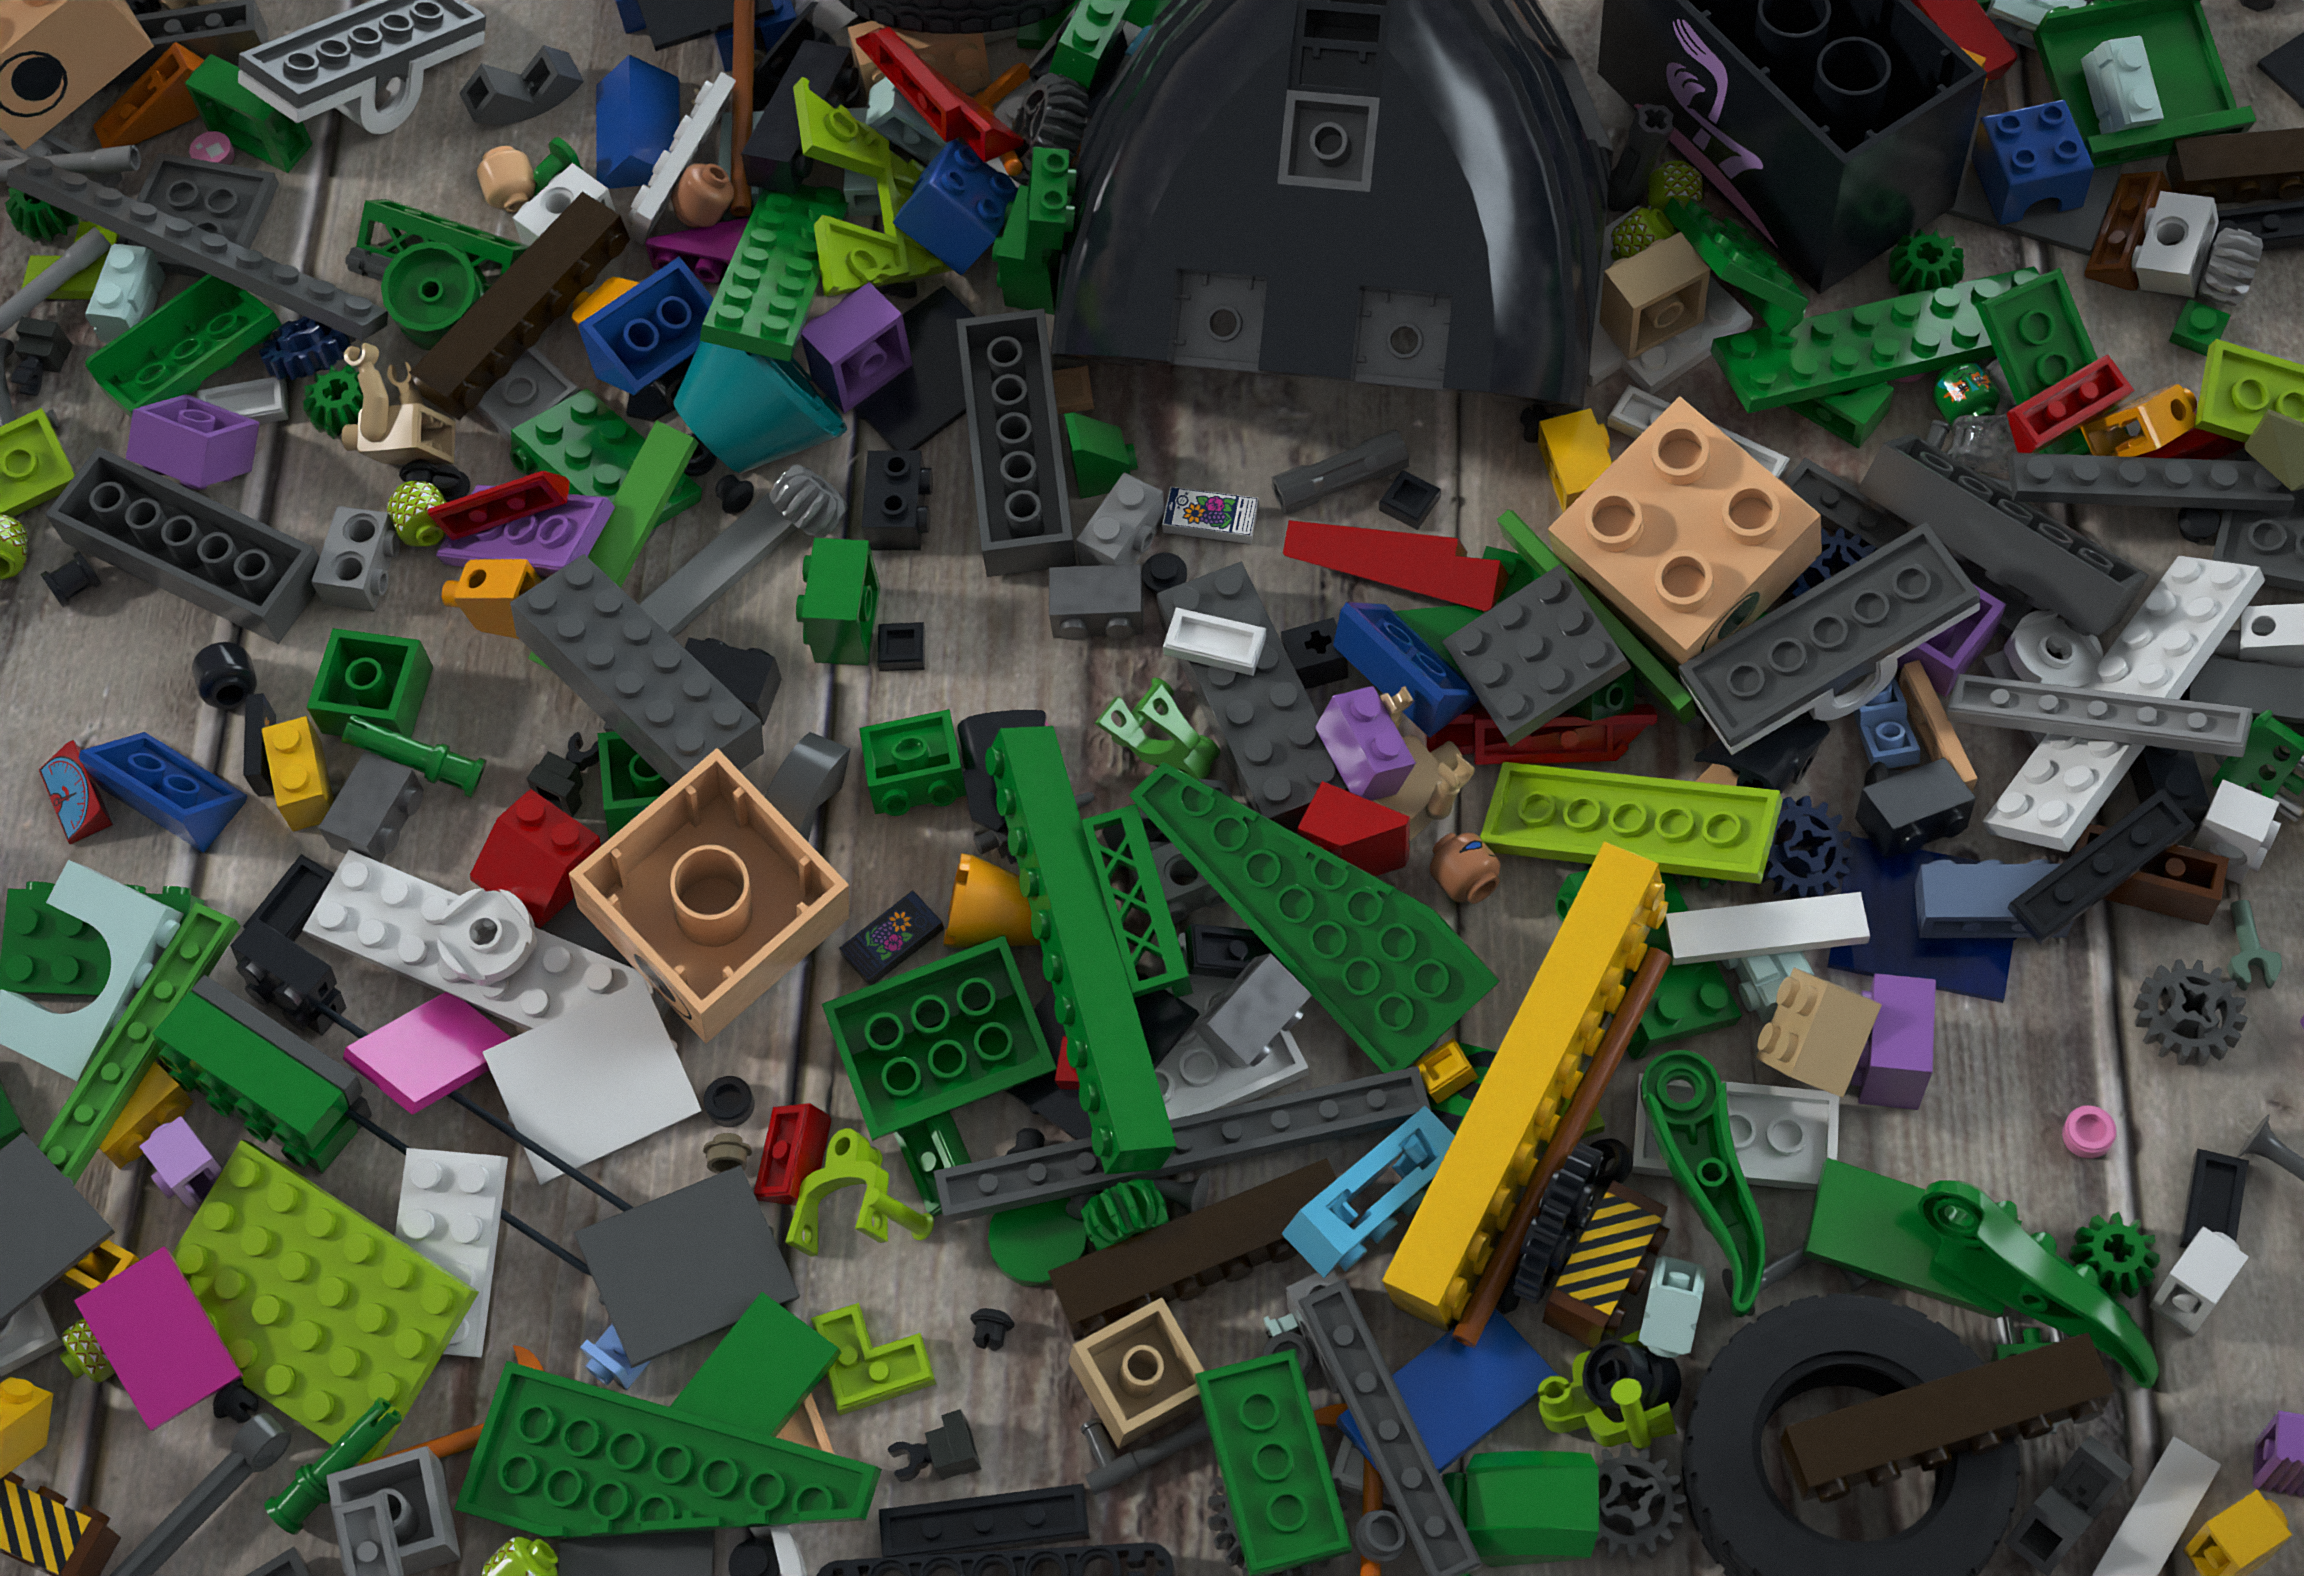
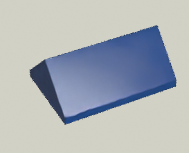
M629 54L596 85L597 181L608 189L648 185L654 174L652 170L664 150L670 152V146L675 139L673 136L681 123L680 81L678 76Z
M680 257L578 325L597 379L635 396L695 354L700 343L703 321L714 298Z
M1346 602L1341 608L1333 646L1383 694L1388 693L1393 697L1399 693L1401 687L1406 686L1414 703L1402 712L1429 738L1478 702L1479 697L1469 682L1386 604Z
M146 732L80 750L78 758L102 790L203 853L243 807L248 796Z

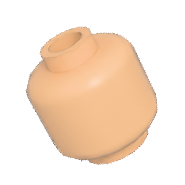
M500 146L489 150L483 155L482 161L477 167V178L485 200L490 206L505 209L506 212L510 213L518 212L523 204L534 197L536 186L533 177L534 170L528 156L524 152L514 150L511 146Z

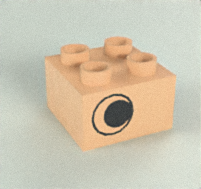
M0 0V128L24 151L154 47L125 0Z
M1680 396L1548 528L1553 553L1625 627L1678 673V666L1752 624L1822 553L1821 514Z
M718 748L569 873L578 909L705 1044L849 919V884Z

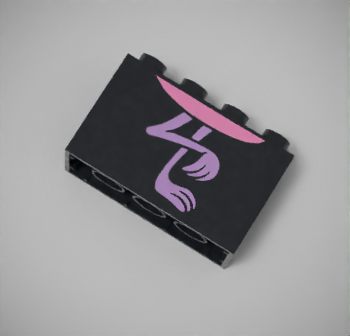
M1604 0L1597 73L1636 112L1647 103L1667 107L1674 114L1672 118L1674 129L1668 144L1690 166L1698 170L1702 178L1819 295L1898 244L1902 235H1912L1918 228L1921 229L1954 207L1987 72L1910 0Z

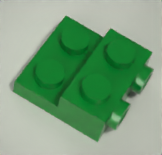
M1033 147L1026 204L1023 273L1040 274L1042 257H1051L1052 249L1062 250L1064 232H1073L1075 205L1066 204L1067 196L1075 195L1077 169L1068 168L1069 150Z
M950 709L859 728L868 788L875 815L886 813L890 816H901L907 813L910 807L929 803L945 807L952 804L956 798L967 796Z

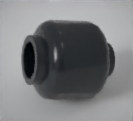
M218 642L203 648L194 657L192 664L194 680L199 697L207 705L214 708L232 709L245 703L247 695L255 693L257 686L255 671L249 653L242 646L232 642Z

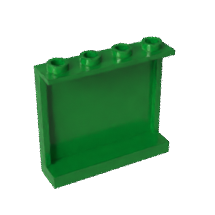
M2095 0L2086 6L2072 9L2068 6L2053 8L2042 18L2032 35L2054 101L2065 99L2094 165V169L2169 155L2174 139L2246 133L2256 122L2251 105L2237 108L2200 3L2201 0ZM2142 36L2164 119L2157 124L2101 134L2098 125L2100 121L2095 114L2081 59L2094 51L2104 41Z

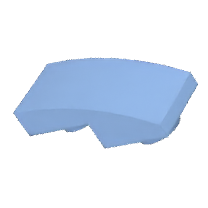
M1894 676L1883 691L1853 712L1870 765L1872 766L1875 762H1882L1887 769L1920 763V748L1907 721V703Z

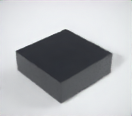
M1401 470L1379 501V511L1418 530L1441 498V489Z
M924 622L878 624L877 664L879 671L925 670L926 630Z

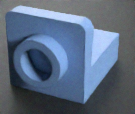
M613 1324L610 1325L595 1344L586 1339L580 1346L589 1360L585 1368L606 1386L614 1380L627 1390L652 1361L650 1360L631 1368Z

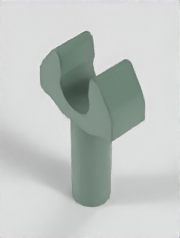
M2235 901L2230 904L2241 951L2238 955L2232 956L2227 965L2229 976L2232 980L2236 981L2237 986L2241 990L2246 991L2251 983V972L2248 966H2257L2263 971V979L2267 988H2272L2282 968L2281 955L2278 952L2265 950L2260 946L2250 901Z

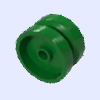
M433 241L413 244L396 254L385 269L381 283L383 304L395 323L409 341L421 349L429 351L486 293L485 287L464 254L449 244Z

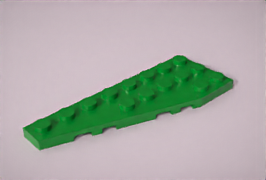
M1163 762L1129 794L1130 798L1383 1073L1408 1068L1501 981L1433 908L1170 764Z
M506 1361L454 1509L552 1540L866 1521L882 1469L871 1464Z

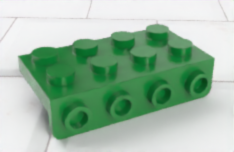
M1672 196L1663 211L1718 277L1733 284L1776 334L1786 337L1794 327L1800 324L1805 315L1806 307L1810 302L1792 282L1794 280L1793 277L1783 271L1777 265L1778 261L1764 251L1761 242L1747 233L1749 229L1744 224L1730 216H1725L1723 221L1711 216L1713 211L1695 199L1690 198L1688 203H1685Z
M207 274L88 357L85 366L103 393L132 418L133 409L193 393L200 387L203 380L217 370H224L230 367L241 353L251 346L259 345L268 340L272 332L280 327L282 323L273 310L248 291Z
M586 388L511 430L510 459L514 467L522 474L531 475L544 470L567 477L570 481L568 494L606 497L612 503L646 439ZM684 472L653 529L701 501L702 488Z
M1589 870L1569 874L1556 894V912L1562 922L1569 912ZM1660 872L1662 883L1665 884L1664 898L1668 902L1666 914L1689 911L1671 874ZM1663 920L1657 930L1654 928L1650 929L1644 944H1647V952L1649 948L1653 947L1666 952L1671 957L1665 922ZM1672 960L1670 961L1626 1048L1632 1059L1636 1060L1645 1057L1651 1047L1737 1024L1742 1014L1715 961L1672 965ZM1630 970L1623 984L1626 987V993L1637 973ZM1609 1012V1014H1610V1016H1611V1018H1612V1020H1613L1615 1014H1612V1013Z
M28 881L26 882V889L8 888L0 958V990L17 994L98 997L104 990L111 971L110 950L101 933L92 925L46 903L55 886L53 883ZM123 884L183 913L180 925L196 902L204 905V900L191 895V888L163 886L162 894L146 893V887Z

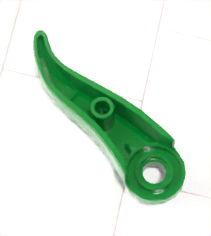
M1670 1050L1658 1055L1646 1067L1640 1084L1641 1102L1653 1137L1673 1176L1674 1183L1682 1190L1689 1203L1701 1218L1704 1228L1712 1234L1730 1263L1733 1273L1731 1313L1736 1317H1744L1752 1308L1762 1283L1766 1260V1239L1758 1207L1735 1152L1729 1122L1726 1083H1721V1079L1714 1066L1702 1055L1688 1050ZM1674 1080L1686 1081L1692 1086L1694 1097L1686 1103L1675 1102L1668 1096L1666 1086Z
M1938 1180L1927 1186L1918 1203V1208L1925 1224L1941 1239V1246L1934 1259L1937 1265L1982 1293L2072 1337L2089 1333L2095 1348L2108 1354L2121 1364L2139 1386L2145 1389H2150L2154 1386L2159 1374V1368L2151 1344L2131 1318L2130 1312L2099 1286V1277L2095 1269L2087 1264L2072 1266L2056 1254L2057 1245L2053 1236L2047 1232H2036L2031 1235L2017 1224V1205L2012 1201L1995 1203L1980 1188L1960 1180ZM1955 1207L1961 1208V1209L1965 1210L1966 1212H1968L1969 1214L1964 1213V1212H1962V1211L1956 1209Z

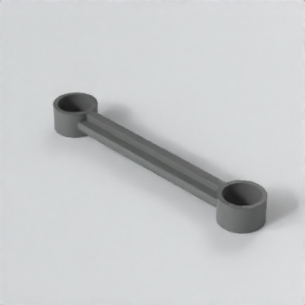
M261 1413L249 1420L234 1437L231 1444L232 1451L109 1576H152L253 1472H261L269 1468L284 1454L291 1441L290 1432L269 1413Z

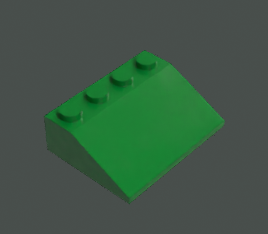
M1005 935L822 1003L824 1013L872 1141L1057 1071Z

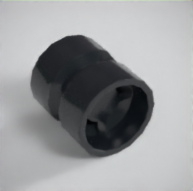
M1613 1339L1599 1342L1590 1351L1585 1360L1582 1373L1583 1387L1588 1398L1596 1405L1620 1411V1405L1611 1397V1389L1621 1379H1635L1640 1383L1642 1387L1640 1401L1644 1412L1667 1402L1670 1410L1673 1409L1679 1398L1682 1385L1680 1369L1673 1358L1662 1357L1650 1352L1647 1348Z

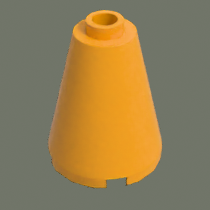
M961 853L948 910L949 923L948 928H945L943 946L971 948L1005 935L1009 946L1041 945L1039 939H1035L1032 934V912L1028 898L1023 897L1021 894L1019 875L972 854Z

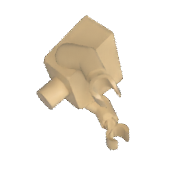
M363 343L362 355L358 360L360 348L355 346L348 347L344 352V358L349 365L357 367L360 374H358L357 378L363 393V405L358 413V424L345 425L342 429L344 448L347 451L358 450L360 454L383 464H408L415 460H424L431 464H454L456 421L424 405L420 392L415 390V382L409 373L413 367L405 362L408 370L407 379L403 382H398L395 367L392 364L389 365L387 375L389 381L399 388L401 395L398 398L401 405L388 406L389 399L379 371L374 368V364L379 358L378 348L374 345Z
M1406 686L1401 687L1399 693L1393 697L1388 693L1380 696L1397 729L1402 721V711L1414 703ZM1408 735L1404 738L1402 737L1416 764L1396 795L1373 800L1375 803L1410 816V841L1432 820H1442L1450 815L1460 788L1474 774V767L1463 758L1459 749L1451 741H1447L1432 752H1429L1417 736Z

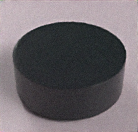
M720 1077L713 1081L705 1091V1109L710 1119L719 1126L735 1127L741 1125L751 1116L754 1110L755 1101L749 1085L739 1077Z

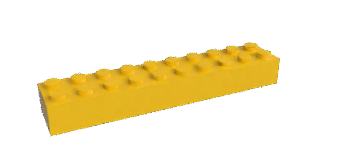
M1603 842L1382 1279L1397 1309L1446 1332L1452 1330L1456 1320L1459 1321L1473 1295L1470 1291L1478 1275H1483L1496 1250L1492 1247L1500 1231L1505 1232L1518 1207L1515 1201L1522 1187H1528L1540 1164V1160L1537 1157L1544 1143L1550 1144L1562 1120V1117L1558 1114L1565 1100L1569 1099L1572 1101L1584 1077L1580 1070L1587 1056H1595L1605 1036V1030L1601 1028L1609 1012L1616 1014L1625 997L1626 987L1623 984L1630 970L1637 972L1645 958L1647 944H1644V941L1650 929L1654 928L1657 930L1665 918L1668 902L1664 898L1665 884L1661 880L1659 863Z

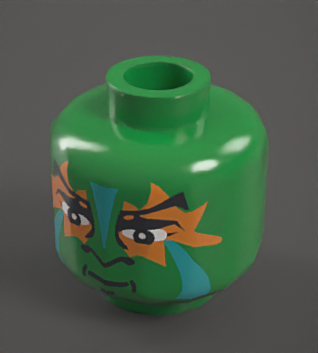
M1957 362L1949 365L1938 374L1934 382L1932 399L1950 426L1959 430L1971 427L1972 429H1980L1993 420L1995 410L2000 402V392L1982 367L1974 363L1964 364Z

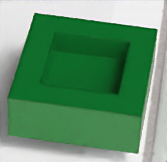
M2188 299L2171 333L2169 342L2207 357L2209 345L2214 340L2221 339L2231 315Z

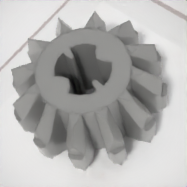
M2226 227L2217 235L2203 268L2198 286L2199 294L2209 298L2211 302L2221 305L2236 306L2243 301L2259 265L2263 249L2262 239L2251 235V232L2241 229L2234 230Z
M793 464L787 472H784L776 481L775 487L769 494L775 509L781 512L785 519L791 521L796 528H800L808 535H813L816 538H825L831 531H834L848 509L846 500L843 499L840 492L832 487L831 483L824 480L821 475L815 474L810 468H804L801 465Z

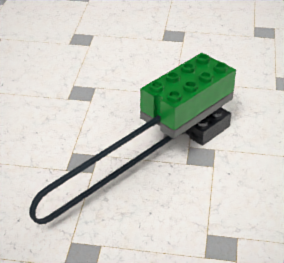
M256 917L230 945L238 963L236 970L244 977L247 984L245 991L261 1005L268 1006L271 1002L283 1010L282 1015L296 1028L304 1031L309 1027L323 1036L335 1022L359 1039L368 1035L367 1032L341 1016L347 1007L341 991L334 987L337 981L332 967ZM206 975L192 988V992L189 991L152 1033L161 1050L158 1053V1057L170 1068L171 1071L168 1075L184 1091L191 1093L196 1089L207 1097L205 1101L214 1111L225 1118H229L231 1114L235 1115L245 1122L243 1127L249 1134L262 1143H267L269 1139L282 1147V1154L301 1169L309 1165L323 1174L356 1135L358 1129L362 1127L404 1155H406L407 1148H410L368 1120L372 1113L367 1100L360 1095L363 1089L355 1073ZM456 1090L446 1095L623 1212L633 1208L630 1204ZM501 1208L500 1218L582 1273L591 1276L586 1263Z

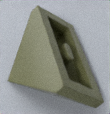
M2268 409L2245 443V450L2291 491L2304 489V423Z

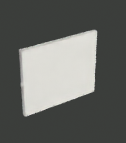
M644 979L483 1051L509 1112V1122L514 1124L518 1132L575 1169L581 1168L703 1112L677 1054V1043L671 1040ZM524 1147L540 1185L565 1175L564 1172Z

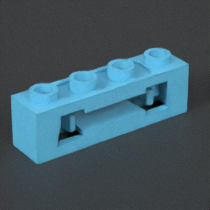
M1425 1105L1304 1206L1281 1234L1323 1278L1338 1266L1346 1272L1367 1252V1249L1363 1246L1364 1243L1370 1238L1376 1244L1380 1243L1399 1224L1395 1217L1400 1212L1410 1217L1418 1210L1426 1194L1425 1191L1433 1181L1455 1135ZM1402 1153L1403 1155L1392 1168L1403 1180L1372 1205L1355 1226L1350 1228L1349 1225L1358 1214L1349 1203L1382 1176L1399 1154Z

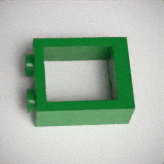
M210 54L185 82L208 132L216 131L225 134L234 148L288 174L313 145L303 121L299 123L294 122L238 83L239 67Z

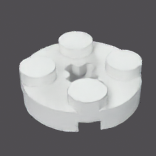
M2038 610L2025 615L2004 646L2005 655L2021 680L2082 688L2090 682L2092 672L2103 659V650L2097 637L2092 634L2090 636H2083L2071 630L2065 624L2064 619L2057 618L2059 614L2053 610L2048 612ZM2047 648L2053 653L2060 652L2063 655L2062 659L2051 656Z
M484 888L473 889L456 898L444 911L440 920L443 926L440 931V939L437 937V947L443 960L459 977L473 981L480 986H490L496 981L505 979L515 973L527 961L529 955L535 951L537 937L535 935L533 918L522 901L509 891L499 889L501 892H486ZM485 926L488 930H493L497 927V932L494 935L495 939L492 942L481 945L475 944L480 939L478 934L480 928Z

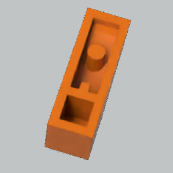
M175 42L93 125L102 148L135 145L197 118L200 114L185 82L190 78L192 72L204 62V59Z

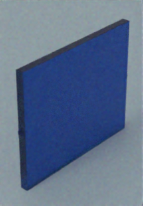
M1851 836L1849 849L1854 851V856L1846 860V866L1850 869V872L1843 877L1840 894L1861 892L1870 939L1866 944L1831 947L1827 968L1874 977L1875 974L1934 979L1936 980V990L2003 1003L2013 941L2017 938H1919L1914 885L1921 864H1929L1937 860H1950L1956 864H1978L1982 861L1921 849L1909 854L1903 852L1885 859L1870 839Z

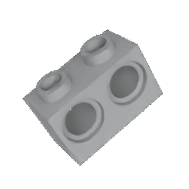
M337 506L311 581L324 605L375 612L379 596H383L388 587V569L392 557H397L401 547V539L397 536L392 526L388 512Z

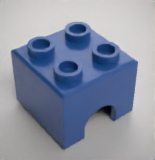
M2065 99L1980 118L1971 159L1999 225L2021 221L2024 212L2029 206L2045 198L2054 197L2060 199L2057 208L2059 212L2083 207L2094 172V165Z
M954 139L947 143L919 175L912 188L914 193L901 207L893 224L962 276L996 239L1005 222L1004 214L1007 203L1015 201L1019 188L1015 186L1013 180L1008 175L997 172L990 165L984 163L970 146L963 145L957 139Z

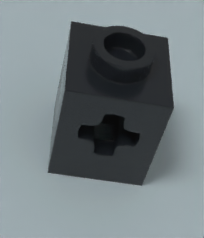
M1334 617L1281 631V642L1305 690L1348 678V660L1333 646L1337 629Z

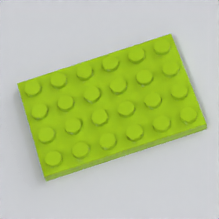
M241 1140L172 1253L174 1260L241 1371L244 1385L331 1445L374 1404L378 1397L386 1399L393 1405L379 1418L378 1422L388 1412L392 1413L395 1409L400 1413L403 1421L479 1294V1291L258 1146L245 1140ZM402 1421L395 1425L358 1463H369L372 1459L381 1457Z

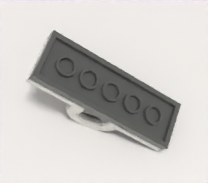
M371 0L239 53L240 71H238V83L296 123L336 108L370 133L385 134L401 125L415 108L422 90L424 69L484 44L485 32L483 31L486 27V15L463 0ZM386 81H390L386 89L391 92V95L376 110L375 95Z
M1924 522L1678 666L1681 682L1730 754L1733 755L1806 711H1809L1814 720L1829 721L1848 715L1864 706L1891 682L1897 671V658L1979 611L1980 593L1928 523Z

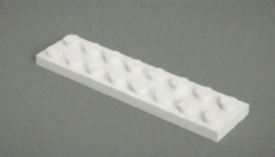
M2178 556L2094 669L2090 682L2082 688L2179 700L2264 583L2265 578L2260 567ZM2047 733L1982 822L1990 835L2069 852L2146 745Z
M352 850L347 851L302 929L308 937L441 994L445 992L452 994L474 1008L528 1031L644 979L634 968L534 927L537 937L535 951L529 955L523 966L511 976L496 981L490 986H480L473 981L463 979L450 969L441 957L437 947V937L440 939V931L443 926L440 923L442 915L459 895ZM485 926L480 928L478 931L480 939L475 944L481 945L492 942L495 939L494 935L497 932V927L493 930H488ZM646 981L663 1020L670 1005Z

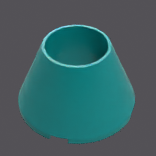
M700 341L673 402L683 421L698 439L725 465L740 474L839 438L847 431V426L836 407L827 396L823 400L810 383L812 377L793 356L791 361L788 362Z

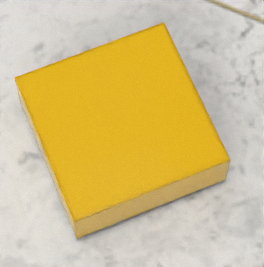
M1454 1037L1413 1064L1414 1067L1418 1066L1422 1081L1437 1104L1479 1078Z

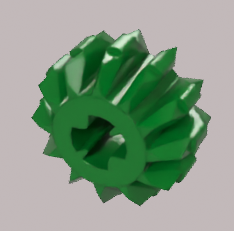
M15 188L8 189L10 199L5 202L6 212L11 218V223L17 232H20L21 235H26L34 243L42 237L51 243L54 235L58 233L67 236V226L79 224L78 216Z
M1920 228L1913 233V237L1902 235L1897 247H1894V250L1891 251L1888 261L1890 264V283L1899 284V296L1941 288L1962 281L1965 271L1963 267L1964 254L1962 248L1954 247V236L1942 239L1939 237L1937 228L1931 235H1926Z
M349 364L341 371L330 365L328 374L323 376L314 373L316 384L304 386L306 399L303 401V409L307 417L310 418L313 427L319 433L327 432L334 440L342 433L345 425L358 424V413L363 405V393L357 378L360 373L359 371L356 372Z
M1134 1178L1127 1183L1119 1182L1112 1188H1104L1101 1194L1091 1197L1088 1204L1081 1210L1084 1228L1090 1242L1094 1243L1097 1251L1170 1222L1166 1212L1167 1207L1160 1190L1156 1189L1152 1180Z
M2118 1211L2112 1214L2108 1223L2097 1214L2091 1218L2089 1228L2079 1227L2074 1235L2077 1244L2070 1248L2068 1256L2070 1260L2079 1264H2087L2095 1269L2099 1277V1286L2105 1288L2106 1292L2116 1300L2120 1290L2129 1299H2132L2139 1294L2140 1286L2149 1287L2155 1279L2151 1269L2157 1268L2160 1263V1254L2150 1250L2156 1242L2155 1235L2140 1236L2138 1234L2141 1227L2140 1219L2132 1221L2129 1226L2123 1225V1219ZM2107 1251L2115 1252V1259L2121 1263L2114 1262L2113 1254Z

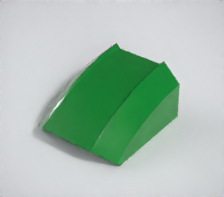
M1506 1451L1476 1453L1473 1455L1465 1468L1467 1472L1466 1531L1482 1563L1489 1567L1591 1558L1599 1533V1468L1590 1453Z

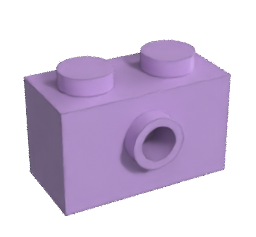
M179 1116L173 1122L165 1123L155 1129L150 1138L139 1147L156 1168L157 1172L151 1175V1178L164 1195L170 1199L176 1194L190 1211L196 1215L224 1168L185 1120Z

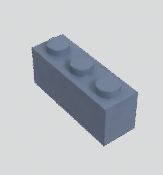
M2046 859L2033 860L2027 864H2005L2000 860H1985L1978 864H1956L1950 860H1937L1929 864H1921L1914 885L1919 938H2033L2009 911L2008 905L2061 864H2054L2053 861ZM2074 920L2051 938L2067 937Z

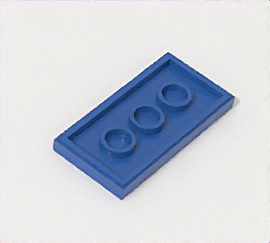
M1496 1308L1475 1348L1467 1347L1452 1337L1455 1326L1392 1375L1439 1474L1539 1396L1538 1387L1544 1379L1550 1376H1558ZM1347 1409L1338 1416L1336 1425L1377 1470L1349 1409Z

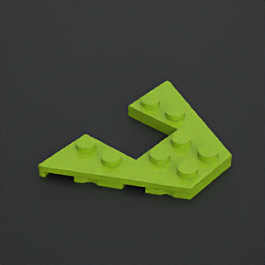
M802 77L795 84L793 90L803 155L876 178L885 234L826 215H822L814 224L824 296L831 297L855 292L868 282L874 287L954 271L893 224L901 207L914 193L912 188L925 168L914 159L909 163L905 162L889 150V140L866 123L856 120L850 111L841 104L836 109L812 92L809 89L810 81Z

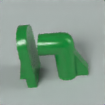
M555 137L550 141L548 146L551 154L533 171L536 183L534 197L549 184L558 172L562 173L572 163L583 170L576 152L566 141L559 137Z

